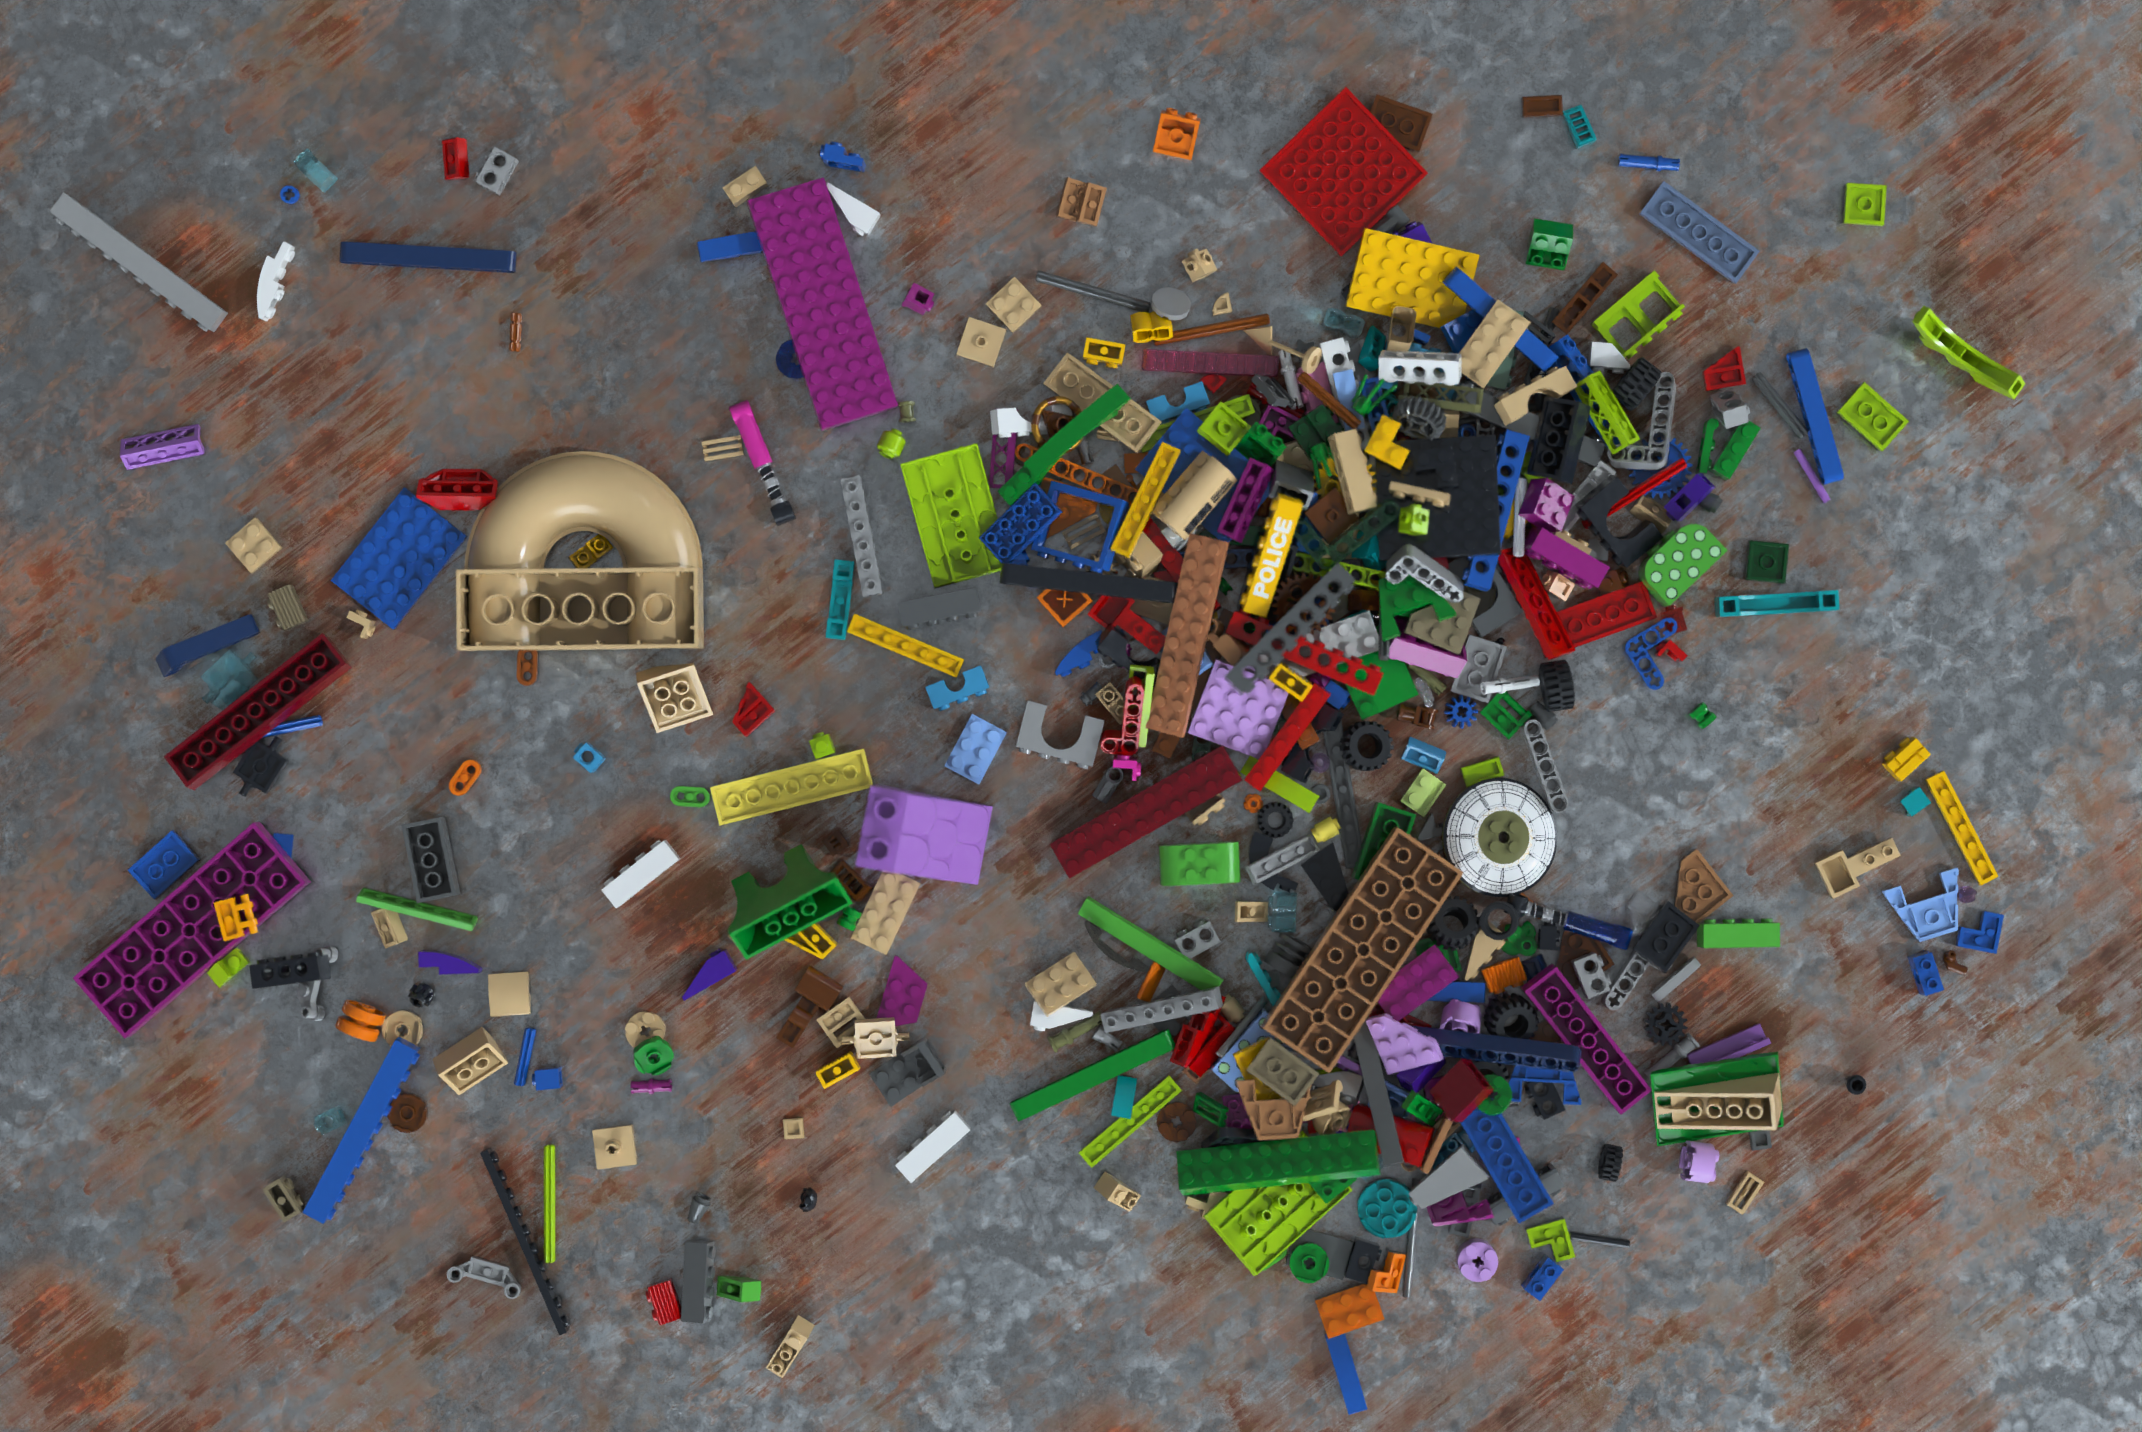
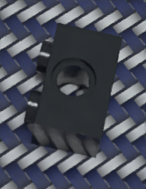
M1355 1236L1344 1275L1345 1278L1368 1284L1371 1270H1376L1373 1267L1375 1261H1379L1382 1252L1379 1249L1378 1243ZM1366 1256L1369 1258V1262L1364 1266L1358 1264L1359 1259Z

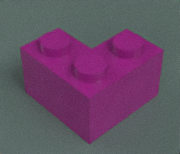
M1269 404L1258 424L1265 425L1268 432L1273 436L1278 432L1291 440H1295L1287 427L1295 423L1299 418L1279 407Z

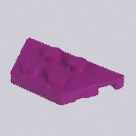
M895 955L877 1018L894 1017L895 1026L917 1022L928 983L897 955Z

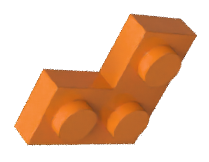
M1388 1251L1384 1270H1371L1366 1289L1374 1292L1397 1293L1406 1254Z

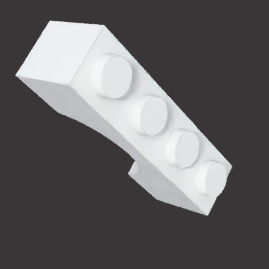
M1052 405L1045 408L1048 411L1072 416V410L1066 405ZM1016 408L990 411L992 435L999 434V438L1011 437V433H1018L1019 437L1029 436L1030 432H1032L1031 422L1023 419ZM1041 416L1039 431L1041 435H1046L1048 432Z

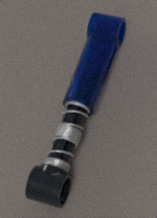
M1509 893L1507 903L1517 910L1520 918L1524 915L1534 916V919L1537 917L1541 921L1551 922V924L1557 923L1559 926L1562 925L1563 930L1628 950L1634 930L1628 927L1610 924L1571 911L1564 914L1560 910L1555 911L1554 908L1548 906H1538L1535 902L1528 901L1529 898L1526 896Z

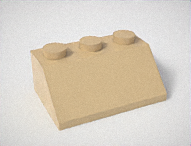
M483 1027L432 1059L438 1075L458 1095L508 1064V1060L493 1037Z

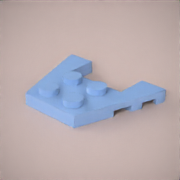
M1957 867L1939 872L1945 893L1907 905L1901 886H1895L1882 891L1918 942L1958 930L1957 875H1959V870Z

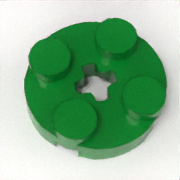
M660 1036L646 1039L633 1049L635 1066L643 1074L645 1072L652 1075L662 1074L670 1068L671 1062L674 1059L671 1045ZM652 1054H657V1055H656V1056H657L656 1059L649 1058V1057H650V1055H652Z
M1485 1075L1484 1078L1498 1095L1495 1096V1100L1487 1097L1477 1109L1487 1115H1499L1507 1109L1512 1101L1511 1087L1501 1076Z
M1307 1242L1297 1245L1292 1251L1289 1258V1266L1292 1274L1299 1281L1315 1283L1327 1274L1329 1259L1326 1251L1321 1246ZM1312 1258V1261L1315 1262L1310 1268H1306L1304 1260Z

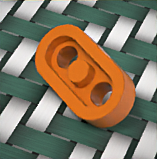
M466 760L462 763L449 782V790L452 794L461 796L470 790L482 771L479 762L476 760ZM470 766L475 768L474 773L469 772ZM458 782L463 783L462 789L457 788Z

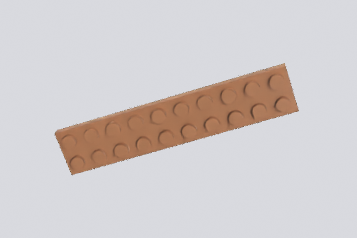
M1193 533L1189 534L1152 696L1150 718L1145 728L1181 738L1185 737L1229 542Z

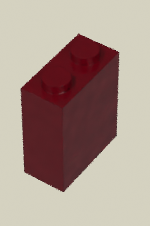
M1460 1059L1429 1092L1432 1094L1434 1102L1445 1111L1444 1115L1448 1120L1463 1122L1494 1089L1471 1060Z

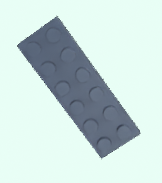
M1665 181L1661 183L1639 213L1734 284L1738 282L1760 252Z

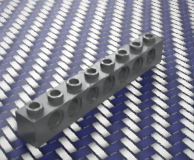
M1337 563L1225 675L1224 680L1241 696L1244 693L1248 695L1256 687L1254 683L1259 678L1263 680L1270 673L1268 669L1273 664L1277 666L1284 659L1282 655L1287 650L1291 652L1298 645L1297 640L1301 636L1305 638L1312 631L1311 626L1315 622L1320 623L1326 617L1324 612L1329 607L1334 609L1340 602L1338 598L1343 593L1347 595L1353 590L1355 578ZM1336 584L1339 591L1336 593L1330 592L1328 585ZM1322 598L1325 605L1317 607L1314 604V600ZM1307 612L1310 614L1311 619L1303 621L1300 618V614ZM1288 626H1293L1296 628L1297 633L1295 635H1288L1285 629ZM1278 640L1282 643L1283 647L1276 650L1272 647L1271 643ZM1264 654L1268 657L1269 661L1261 664L1258 662L1257 657ZM1245 669H1252L1254 676L1246 678L1243 675V671Z

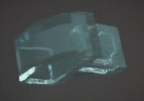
M308 148L300 153L294 161L300 171L324 193L338 180L332 171Z

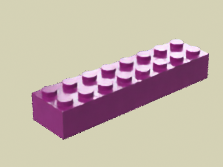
M1554 964L1548 965L1520 987L1562 1042L1568 1045H1575L1581 1049L1580 1065L1620 1115L1652 1091Z

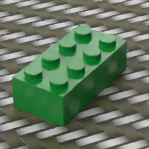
M1375 801L1351 877L1359 880L1394 827H1398L1410 835L1416 814Z

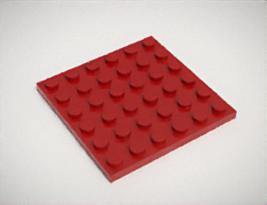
M1347 87L1259 170L1341 257L1362 238L1364 228L1371 229L1428 174Z

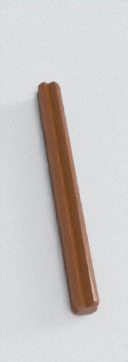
M1261 314L1173 331V338L1163 341L1153 340V342L1157 346L1268 325L1270 319L1268 314Z

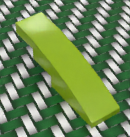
M1249 756L1240 773L1247 776L1258 760ZM1278 771L1274 772L1264 786L1308 813L1311 812L1319 798L1317 794Z

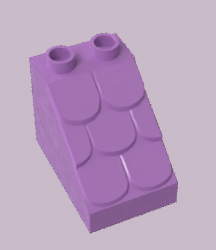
M871 785L855 866L890 873L978 885L993 806L886 785Z

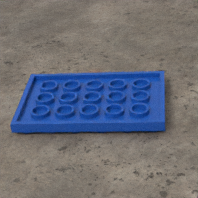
M1186 408L1135 470L1143 477L1146 476L1162 442L1180 449L1181 452L1162 490V493L1165 494L1201 451L1217 459L1238 481L1200 525L1218 540L1230 542L1232 539L1223 536L1217 530L1249 460L1235 448L1226 456L1197 432L1203 421ZM1269 483L1258 505V508L1269 496Z
M404 487L331 581L395 630L468 536Z

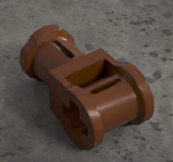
M1400 703L1397 720L1411 721L1412 724L1435 730L1434 720L1439 710L1422 706L1412 708Z

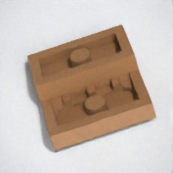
M1067 177L1056 216L1096 227L1107 188Z

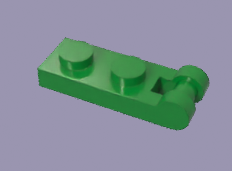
M1711 418L1703 424L1695 474L1702 473L1704 475L1711 469L1712 459H1709L1710 452L1715 447L1713 433L1719 426V422L1715 418Z
M1413 1090L1401 1105L1403 1109L1432 1127L1436 1124L1435 1120L1444 1112L1439 1106Z

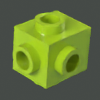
M1409 504V507L1401 508L1398 532L1413 536L1427 534L1429 510L1422 509L1421 505Z

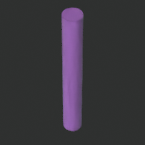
M1802 450L1794 451L1793 453L1823 503L1831 500Z

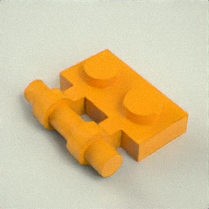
M248 894L240 896L242 904L238 905L235 897L214 902L224 941L245 936L243 929L245 927H249L250 934L258 933L256 926L258 921L257 918H254L252 910L254 906ZM244 909L247 921L241 922L239 910Z

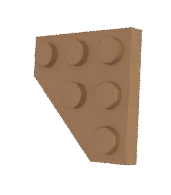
M1694 849L1680 860L1674 906L1696 923H1700L1733 897V894L1701 853Z

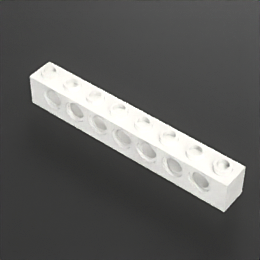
M1343 337L1319 344L1331 393L1337 400L1338 396L1333 373L1350 369L1355 372L1353 360L1349 361L1347 354L1350 352L1348 341H1344ZM1335 354H1340L1343 357L1341 365L1333 363L1332 358ZM1356 379V380H1355V383H1356V388H1357V390H1358L1359 381H1358V379ZM1363 416L1365 428L1358 429L1357 431L1362 432L1364 435L1361 449L1365 450L1371 439L1368 433L1371 427L1369 419ZM1338 417L1339 423L1344 428L1343 420ZM1369 455L1366 466L1372 464L1370 470L1376 472L1375 457ZM1376 482L1372 483V486L1377 488Z

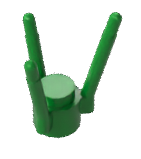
M1365 374L1354 398L1351 400L1354 403L1351 407L1362 416L1366 413L1369 414L1375 406L1397 388V385H1393L1372 403L1370 400L1381 387L1384 379L1382 378L1367 397L1363 395L1360 397L1368 377Z
M1326 442L1311 448L1312 454L1310 456L1313 461L1318 489H1321L1317 460L1323 463L1329 477L1332 475L1326 460L1330 458L1329 455L1332 459L1333 456L1330 446L1327 447Z

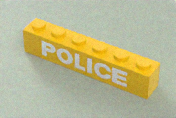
M1278 493L1277 498H1273L1270 510H1272L1270 518H1266L1264 524L1266 532L1264 537H1260L1258 548H1260L1259 554L1253 558L1252 567L1254 569L1252 574H1248L1246 580L1248 588L1246 593H1242L1240 604H1242V609L1245 612L1267 617L1303 506L1300 499Z

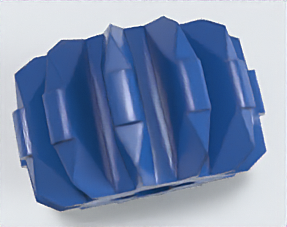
M1459 695L1458 702L1455 697H1452L1453 705L1446 703V706L1451 709L1450 711H1444V714L1451 715L1446 719L1447 722L1454 719L1452 727H1456L1459 722V728L1463 729L1464 722L1470 727L1471 722L1469 719L1477 720L1476 717L1472 716V713H1478V710H1472L1476 702L1468 704L1471 699L1470 697H1466L1463 702V695ZM1458 707L1465 708L1466 711L1463 712L1464 717L1457 715Z

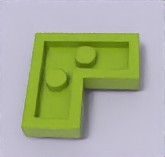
M1564 1218L1525 1228L1530 1247L1536 1248L1550 1244L1555 1262L1575 1257Z

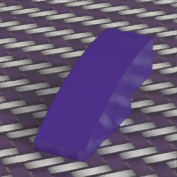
M421 950L418 952L419 968L439 967V975L482 972V967L455 954L433 950Z

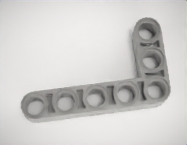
M1662 372L1660 379L1656 383L1648 446L1629 445L1618 452L1622 454L1619 459H1613L1614 455L1608 449L1607 456L1613 467L1641 470H1662L1666 467L1676 395V383L1671 373ZM1665 381L1671 382L1669 386H1662ZM1662 400L1669 401L1666 405L1659 404ZM1659 419H1666V422L1663 424L1657 423ZM1658 437L1664 438L1660 443L1655 442ZM1635 455H1642L1641 459L1633 460ZM1655 456L1662 457L1660 461H1653Z

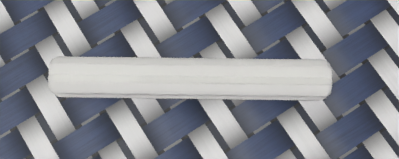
M1519 478L1514 498V557L1524 556L1525 519L1518 515L1526 495L1527 480L1525 478Z

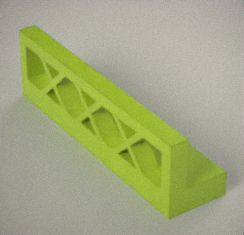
M1601 371L1587 376L1576 384V393L1582 403L1591 406L1589 415L1613 455L1640 440ZM1585 383L1590 390L1589 395L1585 394L1581 388ZM1593 401L1598 403L1600 407L1599 412L1594 410ZM1603 419L1608 420L1610 424L1609 429L1604 427ZM1613 436L1618 437L1622 445L1616 447L1613 442Z
M1130 665L1129 678L1133 677L1134 671L1145 672V678L1142 679L1144 683V700L1139 747L1146 748L1148 728L1145 727L1150 718L1155 676L1154 667ZM1130 705L1129 708L1132 709V708H1134L1135 706H1136V707H1138V706H1137V705ZM1129 723L1126 726L1130 727L1134 723Z

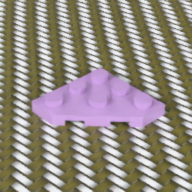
M1387 1013L1367 1018V1026L1388 1075L1443 1059L1436 1039L1430 1036L1426 1037L1408 1024H1402L1392 1019L1393 1017Z

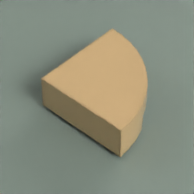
M1228 292L1222 294L1215 301L1212 309L1213 316L1232 312Z

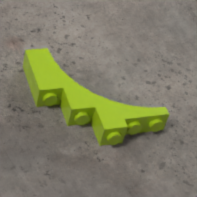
M1923 305L1920 311L1915 314L1912 322L1920 332L1919 338L1926 347L1943 354L1951 365L1969 372L1975 382L2013 400L2016 398L2026 384L2019 374L2005 368L1970 346L1951 331L1929 307Z

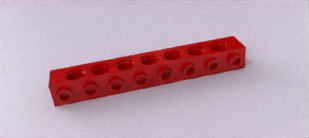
M1241 608L1240 611L1235 610L1226 630L1228 635L1255 646L1263 638V632L1274 627L1269 624V620L1259 616L1256 619L1250 616L1251 613L1245 612ZM1252 622L1255 625V631L1247 633L1244 629L1245 623ZM1288 628L1285 629V630H1286V633H1287L1288 635H1293V634L1287 632V631H1288ZM1301 636L1297 640L1298 645L1291 652L1287 650L1282 655L1285 659L1373 696L1383 676V672L1380 671L1381 667L1372 663L1369 666L1362 664V659L1351 656V658L1343 656L1344 652L1333 648L1331 651L1324 648L1326 644L1314 640L1312 643L1306 640L1307 636L1305 638ZM1278 640L1271 643L1272 647L1276 650L1282 648L1281 642ZM1304 645L1311 649V654L1307 657L1300 654V647ZM1320 654H1327L1330 661L1327 664H1321L1318 661ZM1340 661L1346 662L1348 670L1345 672L1338 671L1337 663ZM1358 669L1366 671L1367 677L1364 680L1356 678L1355 672Z

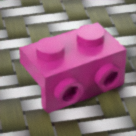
M1129 755L1113 756V768L1133 769L1132 781H1136V776L1141 775V763L1137 762V758L1129 757Z

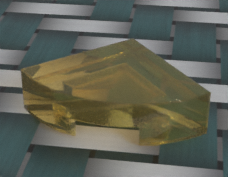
M1100 503V516L1108 525L1115 507Z

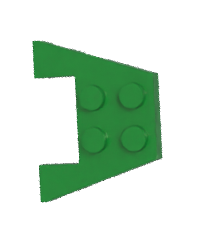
M1410 574L1403 581L1396 584L1390 583L1386 577L1378 581L1381 637L1383 642L1400 636L1394 616L1431 604L1439 622L1456 616V611L1442 596Z

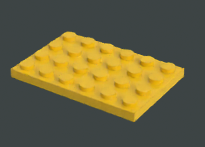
M1364 228L1345 306L1389 317L1392 316L1393 309L1397 306L1412 308L1416 311L1415 323L1440 328L1463 315L1467 304L1442 281L1455 267H1458L1474 280L1480 255Z

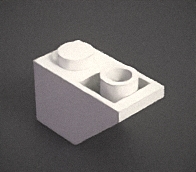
M1591 342L1589 344L1588 364L1593 372H1604V369L1612 370V373L1624 374V371L1630 369V364L1612 343Z

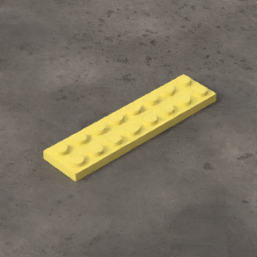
M860 749L710 787L720 826L868 789L873 785L865 749Z

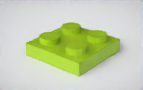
M1846 183L1843 224L1883 226L1887 185Z
M1220 401L1198 428L1197 432L1228 456L1251 426Z

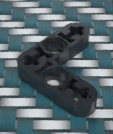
M1223 1127L1215 1130L1203 1140L1201 1148L1228 1146L1230 1143L1246 1144L1272 1140H1257L1253 1129Z

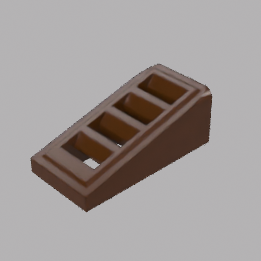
M843 859L830 872L836 874L846 892L857 902H861L873 889ZM846 868L847 871L839 877L838 874ZM852 874L853 876L845 883L844 880ZM857 879L858 882L851 889V884ZM863 885L864 887L856 894L855 892Z

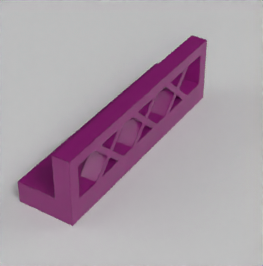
M1011 433V437H1008V442L1003 447L996 441L999 434L993 435L989 488L1000 489L1003 486L1001 484H993L994 475L999 471L1004 474L1005 483L1014 476L1017 433ZM1002 451L1007 458L1006 462L1000 467L995 462V456ZM996 465L998 469L994 472V466Z

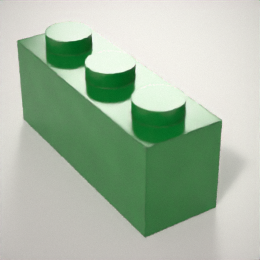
M1750 421L1735 426L1712 463L1710 472L1725 481L1730 479L1761 428Z

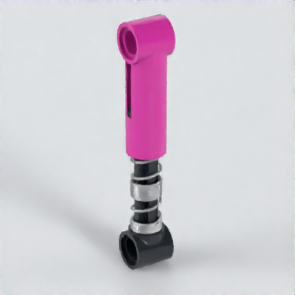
M748 400L730 406L729 410L738 427L752 465L761 474L764 488L769 493L768 497L771 498L770 503L772 507L770 510L777 526L796 519L789 500H785L784 494H781L779 489L781 486H778L777 476H774V470L770 467L773 461Z

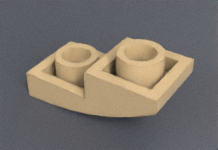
M1109 682L1095 695L1116 721L1122 724L1124 698L1112 683Z

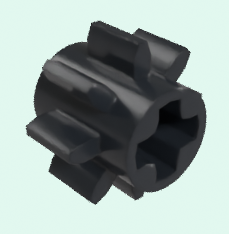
M420 983L418 986L414 984L409 990V1000L415 1007L420 1008L424 1005L428 1007L433 1001V990L425 983Z

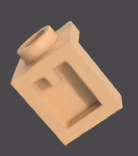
M1550 570L1546 572L1541 580L1546 591L1563 601L1567 600L1575 586V583L1561 574Z

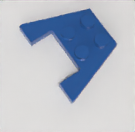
M1515 1065L1509 1079V1085L1512 1090V1102H1521L1522 1081L1564 1083L1563 1104L1581 1105L1582 1102L1573 1072Z

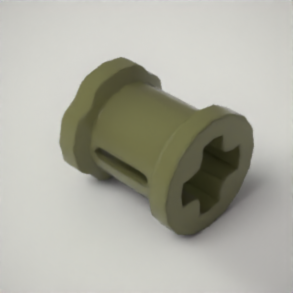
M915 401L897 402L900 409L899 423L915 422L916 418H914L913 412Z

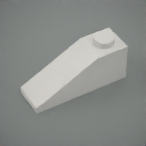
M827 183L828 191L850 225L854 227L853 231L860 236L864 234L869 236L881 216L880 213L832 184Z
M1034 1000L1030 1025L1034 1026L1033 1029L1045 1031V1028L1050 1029L1091 1017L1093 1010L1064 1006L1046 1017Z

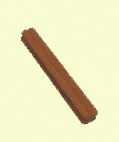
M1305 372L1299 375L1297 380L1352 429H1357L1360 426L1361 421Z

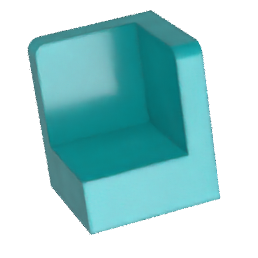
M1917 786L1910 789L1909 794L1900 800L1907 811L1905 814L1909 817L1914 816L1931 803L1922 789Z

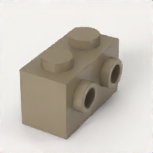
M285 1175L262 1189L283 1222L288 1221L305 1208L303 1197L299 1194L297 1195L293 1189L295 1187L290 1178H286Z

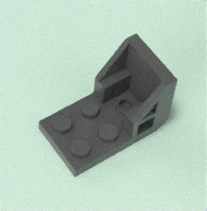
M923 1037L897 1054V1056L870 1072L869 1075L892 1107L920 1087H924L946 1074L947 1069L927 1039Z

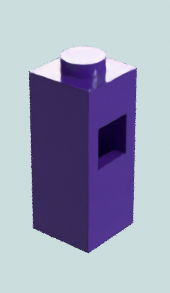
M1697 473L1664 506L1667 510L1666 515L1673 521H1683L1716 487L1702 473Z
M1443 1056V1059L1438 1062L1400 1071L1397 1077L1401 1087L1409 1092L1413 1090L1419 1093L1446 1063L1445 1057Z

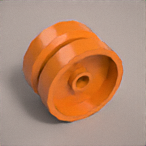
M346 999L342 1006V1011L346 1015L338 1017L335 1027L355 1038L376 1042L380 1031L375 1026L383 1025L387 1015L370 1005Z

